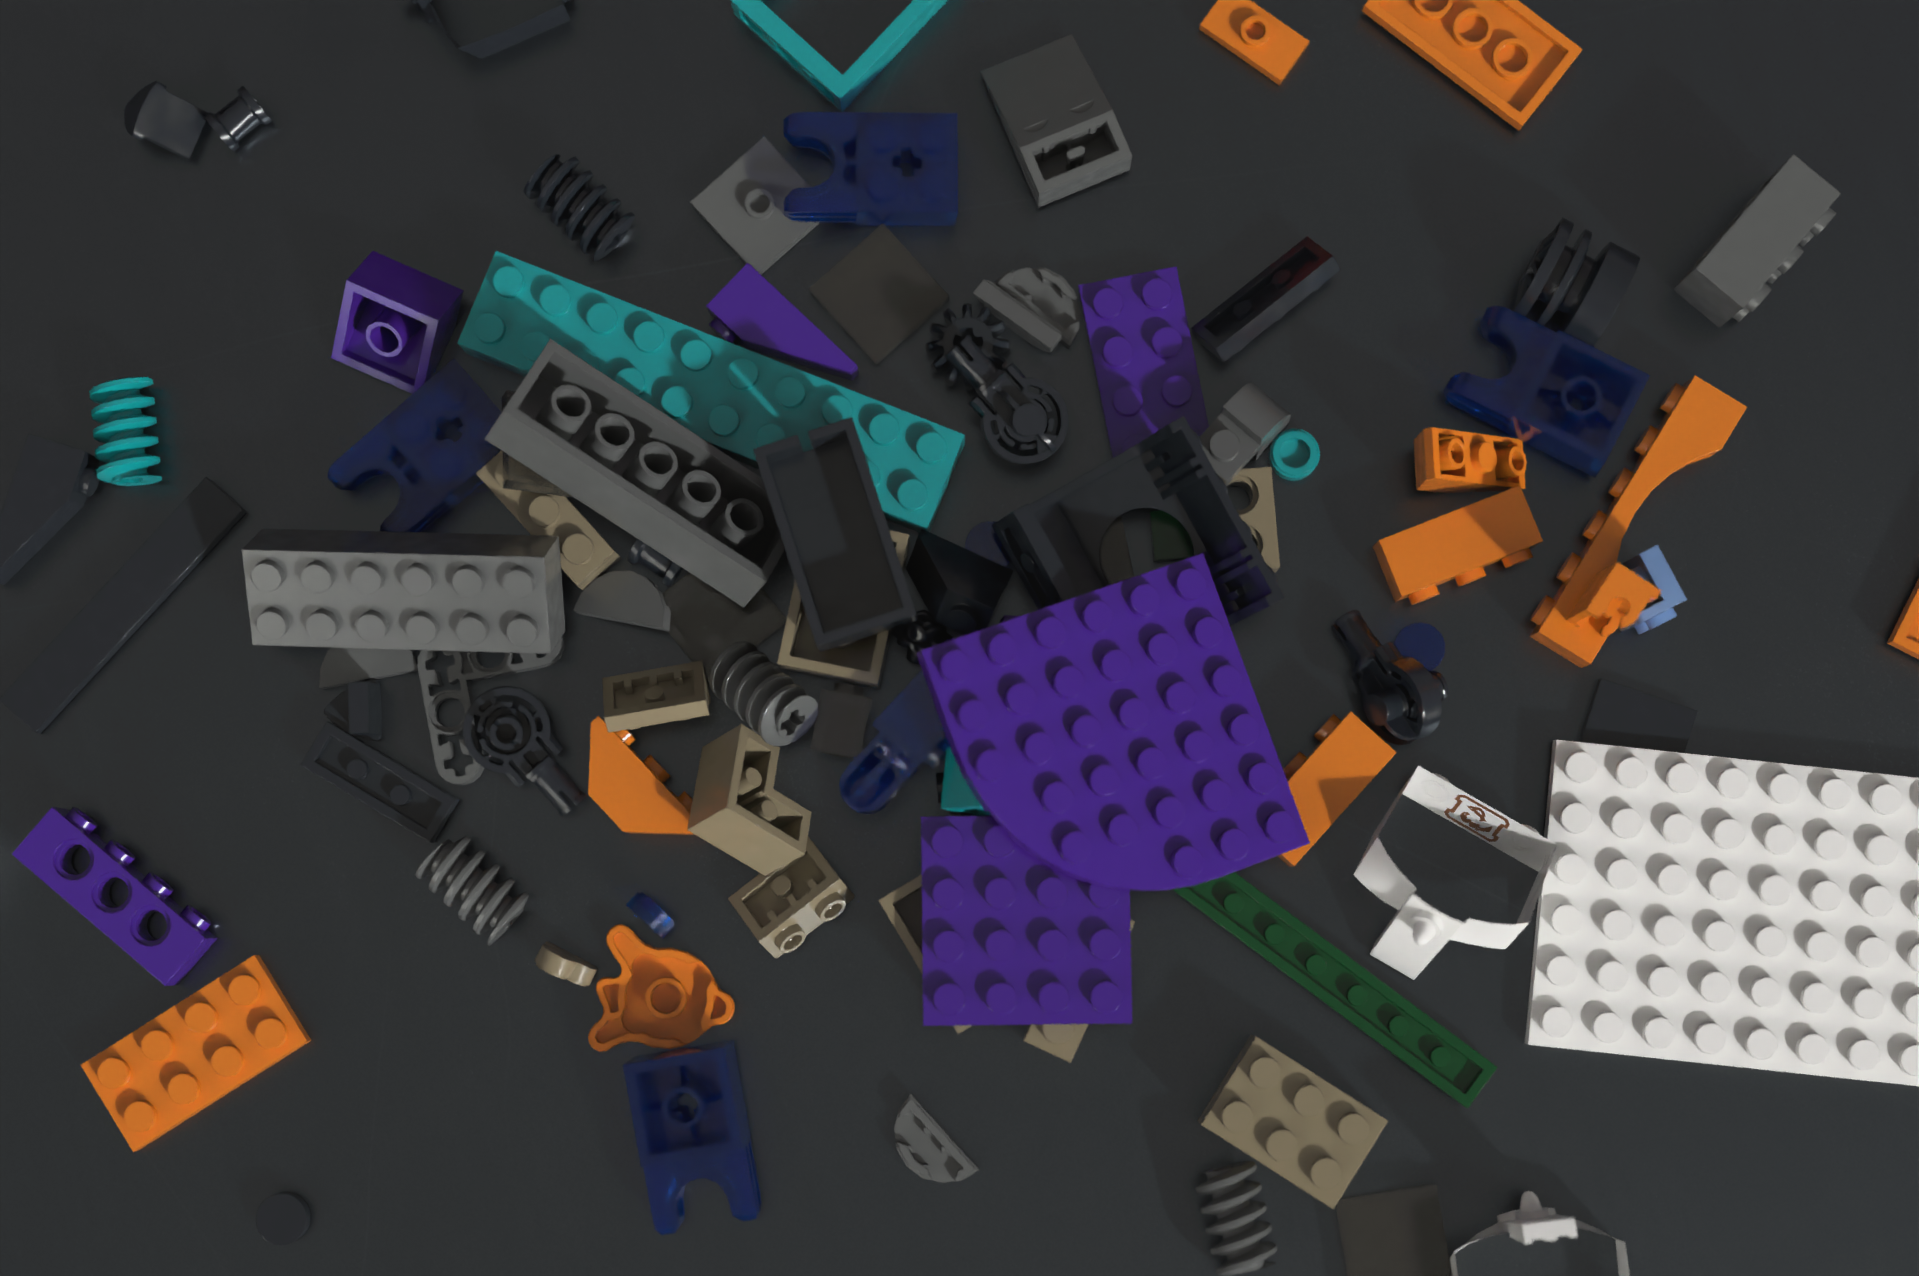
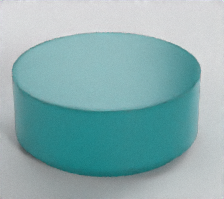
M1288 429L1278 434L1268 452L1269 464L1272 470L1279 477L1290 481L1301 480L1309 476L1316 468L1320 458V449L1316 439L1310 433L1301 429Z

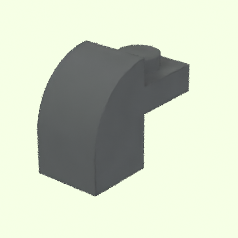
M1249 382L1242 387L1223 406L1222 413L1199 437L1202 442L1203 451L1216 474L1223 479L1226 486L1251 458L1256 461L1276 436L1288 426L1291 417L1289 412L1253 382Z

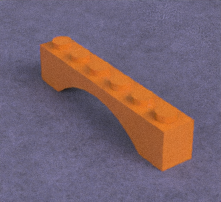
M1696 375L1684 383L1683 386L1678 383L1672 386L1660 405V409L1666 412L1657 428L1649 425L1634 448V451L1639 453L1640 456L1632 470L1630 471L1624 467L1612 483L1608 493L1614 496V499L1605 513L1598 509L1584 529L1582 535L1589 539L1579 556L1572 552L1560 568L1556 578L1563 582L1553 598L1545 595L1535 609L1530 621L1537 625L1530 635L1531 638L1580 668L1588 666L1593 662L1608 637H1601L1600 632L1602 627L1608 623L1609 618L1603 614L1598 618L1591 616L1579 628L1567 621V618L1595 575L1617 562L1621 542L1635 512L1651 491L1670 474L1686 465L1709 458L1720 451L1747 406Z

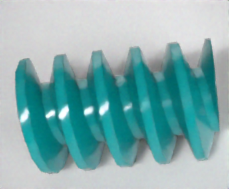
M149 377L116 378L94 386L89 391L90 400L100 404L91 410L92 420L102 424L93 430V438L98 442L105 443L94 450L95 459L107 463L96 470L97 479L121 486L149 485L162 480V476L147 473L148 467L161 463L160 457L145 453V448L158 444L159 439L156 436L143 434L144 428L157 424V417L144 415L141 412V409L155 404L154 397L140 394V389L153 385V379Z

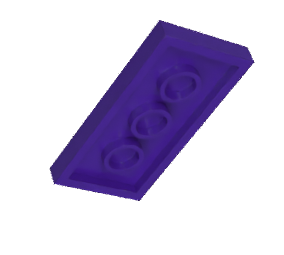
M1177 267L1078 285L1111 457L1114 458L1183 416H1185L1191 429L1200 437L1209 427Z

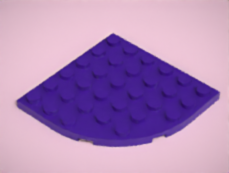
M1203 553L916 653L952 753L964 780L976 800L1009 833L1008 837L1036 859L1061 873L1083 882L1112 889L1164 891L1189 887L1217 879L1310 844Z

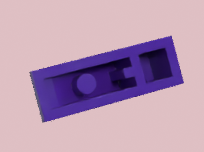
M749 263L706 305L710 316L713 318L708 325L725 341L733 343L737 340L745 349L851 381L859 374L857 364Z

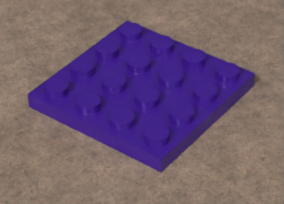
M993 816L921 817L923 1026L1132 1023L1129 889H1112L1083 882L1055 870L1033 857L1008 837L1009 833Z

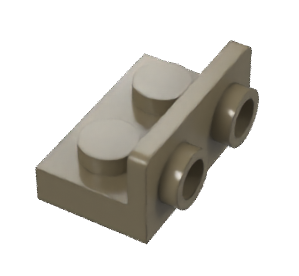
M702 660L602 678L604 719L608 733L638 729L644 726L678 720L684 721L709 715L708 705L711 703V696Z
M808 837L804 855L766 876L761 873L731 895L728 900L759 943L774 958H778L784 953L797 949L804 942L806 936L823 922L831 921L838 917L844 911L846 904L854 899L855 895L838 876L814 842Z

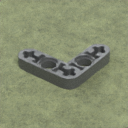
M563 636L551 654H546V656L540 658L538 653H519L523 661L514 664L515 653L505 652L503 662L494 668L484 667L479 662L478 652L443 651L445 656L455 659V665L447 667L448 682L454 685L460 681L461 690H443L434 695L432 687H443L440 673L436 670H430L429 663L437 660V652L439 650L420 651L417 668L434 760L439 775L445 781L456 785H468L475 782L481 776L484 769L474 759L473 764L465 766V775L459 776L458 771L455 769H448L447 761L455 758L454 743L448 741L442 744L441 739L442 735L458 736L463 734L464 719L474 701L470 682L553 665L561 658L564 652L565 640ZM447 699H458L465 709L463 720L454 727L443 726L437 716L440 704ZM474 715L471 725L472 738L477 749L484 755L479 738H481L480 732H477V716ZM459 739L462 753L471 756L466 748L464 739Z

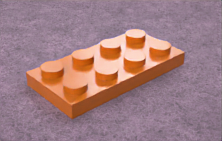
M1368 0L1362 9L1363 13L1518 131L1583 50L1519 0Z
M253 955L81 1064V1067L131 1150L135 1152L304 1046L311 1039L260 955Z

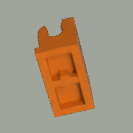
M1616 562L1595 575L1567 618V621L1579 628L1591 616L1598 618L1603 614L1609 618L1608 623L1602 627L1600 636L1605 637L1615 632L1618 627L1625 628L1634 623L1646 604L1656 600L1661 590L1619 562Z

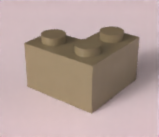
M740 724L702 747L687 830L766 876L805 854L811 812L773 789L780 747L766 743L759 734Z

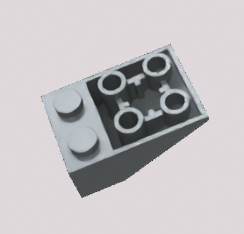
M1072 34L981 71V76L1038 208L1130 170L1132 153L1112 107Z

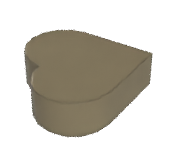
M549 941L542 944L534 960L535 965L543 971L583 987L590 985L597 971V968L591 963Z

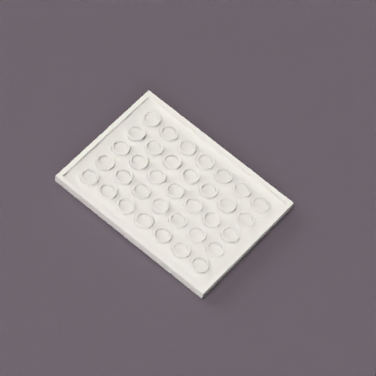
M1553 740L1544 838L1557 844L1538 897L1525 1044L1919 1086L1918 777ZM1545 856L1542 867L1545 866L1549 858L1548 856Z

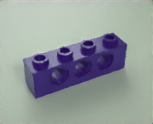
M51 807L14 850L12 855L164 986L179 985L218 939L207 929L211 925L210 920L191 905H187L183 909L169 897L173 889L156 874L149 872L145 876L131 864L135 859L134 855L123 845L113 839L107 844L94 833L93 830L97 827V824L83 811L76 807H72L70 811L64 808ZM83 846L89 852L90 863L88 868L79 874L74 870L71 860L75 850ZM117 879H122L128 887V897L121 906L117 907L111 901L109 891L111 885ZM159 911L166 919L167 928L164 935L156 940L149 934L147 922L153 913Z

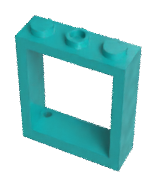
M731 0V4L736 17L843 112L948 0H913L843 75L761 0Z

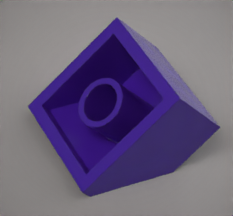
M372 251L346 280L331 358L418 397H422L455 330L464 290Z

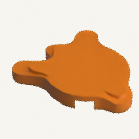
M625 924L615 925L608 931L606 943L620 964L621 973L617 977L601 978L596 984V992L603 1006V1015L593 1025L588 1034L589 1044L594 1050L599 1052L608 1051L620 1043L630 1041L640 1042L652 1048L673 1049L682 1047L699 1038L712 1026L725 1024L732 1018L735 1011L733 998L719 987L710 969L700 958L688 951L677 948H659L646 944Z

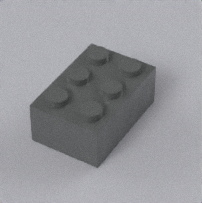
M1793 154L1765 181L1673 290L1719 328L1732 317L1740 322L1772 290L1765 282L1771 285L1781 274H1785L1803 254L1804 250L1798 245L1803 248L1836 215V212L1830 206L1841 193Z

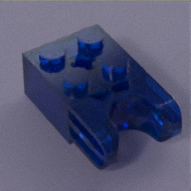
M798 112L790 114L783 120V134L792 146L811 148L822 152L829 158L834 168L830 178L821 185L793 189L786 196L783 202V214L791 221L855 223V225H955L958 214L957 113ZM901 162H908L917 169L914 168L912 176L905 177L902 176V169L894 166H899Z
M1502 306L1487 308L1480 322L1482 335L1488 342L1494 344L1506 354L1510 362L1511 372L1498 379H1486L1471 373L1461 372L1452 376L1443 390L1445 398L1454 407L1595 478L1605 464L1650 375L1560 330L1556 333ZM1574 398L1584 403L1581 410H1576L1570 406Z
M453 359L337 459L329 468L327 478L336 488L353 491L374 477L384 475L395 477L400 489L399 501L394 511L381 524L380 531L423 532L447 510L457 506L483 483L476 473L501 451L485 440L502 411L464 368ZM463 424L458 429L462 433L458 441L454 443L449 438L444 439V436H446L445 432L450 426Z
M923 670L912 679L872 723L878 734L845 769L841 776L839 787L842 799L857 813L874 815L881 812L926 764L935 769L946 757L947 747H950Z
M728 1040L633 1057L623 1065L640 1164L644 1168L655 1230L661 1235L673 1234L679 1229L685 1219V1187L689 1181L695 1179H709L716 1182L724 1190L731 1212L735 1218L741 1221L758 1219L762 1207L761 1193L734 1041ZM685 1092L694 1097L698 1103L694 1113H690L688 1106H679L677 1100Z

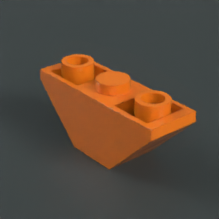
M1430 427L1424 428L1413 440L1416 490L1439 493L1506 491L1519 485L1522 489H1526L1525 470L1527 461L1523 451V439Z
M598 715L591 722L588 795L623 832L695 835L687 830L693 798L685 791L677 797L664 783L671 777L664 767L651 754L643 760L630 747L636 740L628 729L608 733L605 719Z

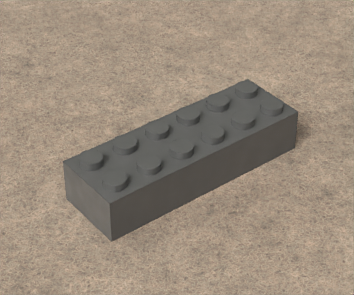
M552 339L549 340L485 438V440L742 607H745L767 582L785 550L763 479Z
M261 529L242 549L252 645L551 654L565 632L559 536Z

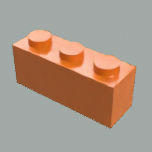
M1519 485L1380 539L1373 545V549L1394 601L1396 602L1408 597L1411 605L1439 595L1437 585L1455 579L1458 587L1487 576L1483 567L1502 560L1506 569L1533 558L1530 549L1542 543L1543 539L1522 488Z
M1351 711L1345 714L1341 720L1335 714L1331 715L1314 734V737L1320 742L1307 757L1299 751L1283 768L1310 844L1278 855L1289 867L1295 866L1397 753Z

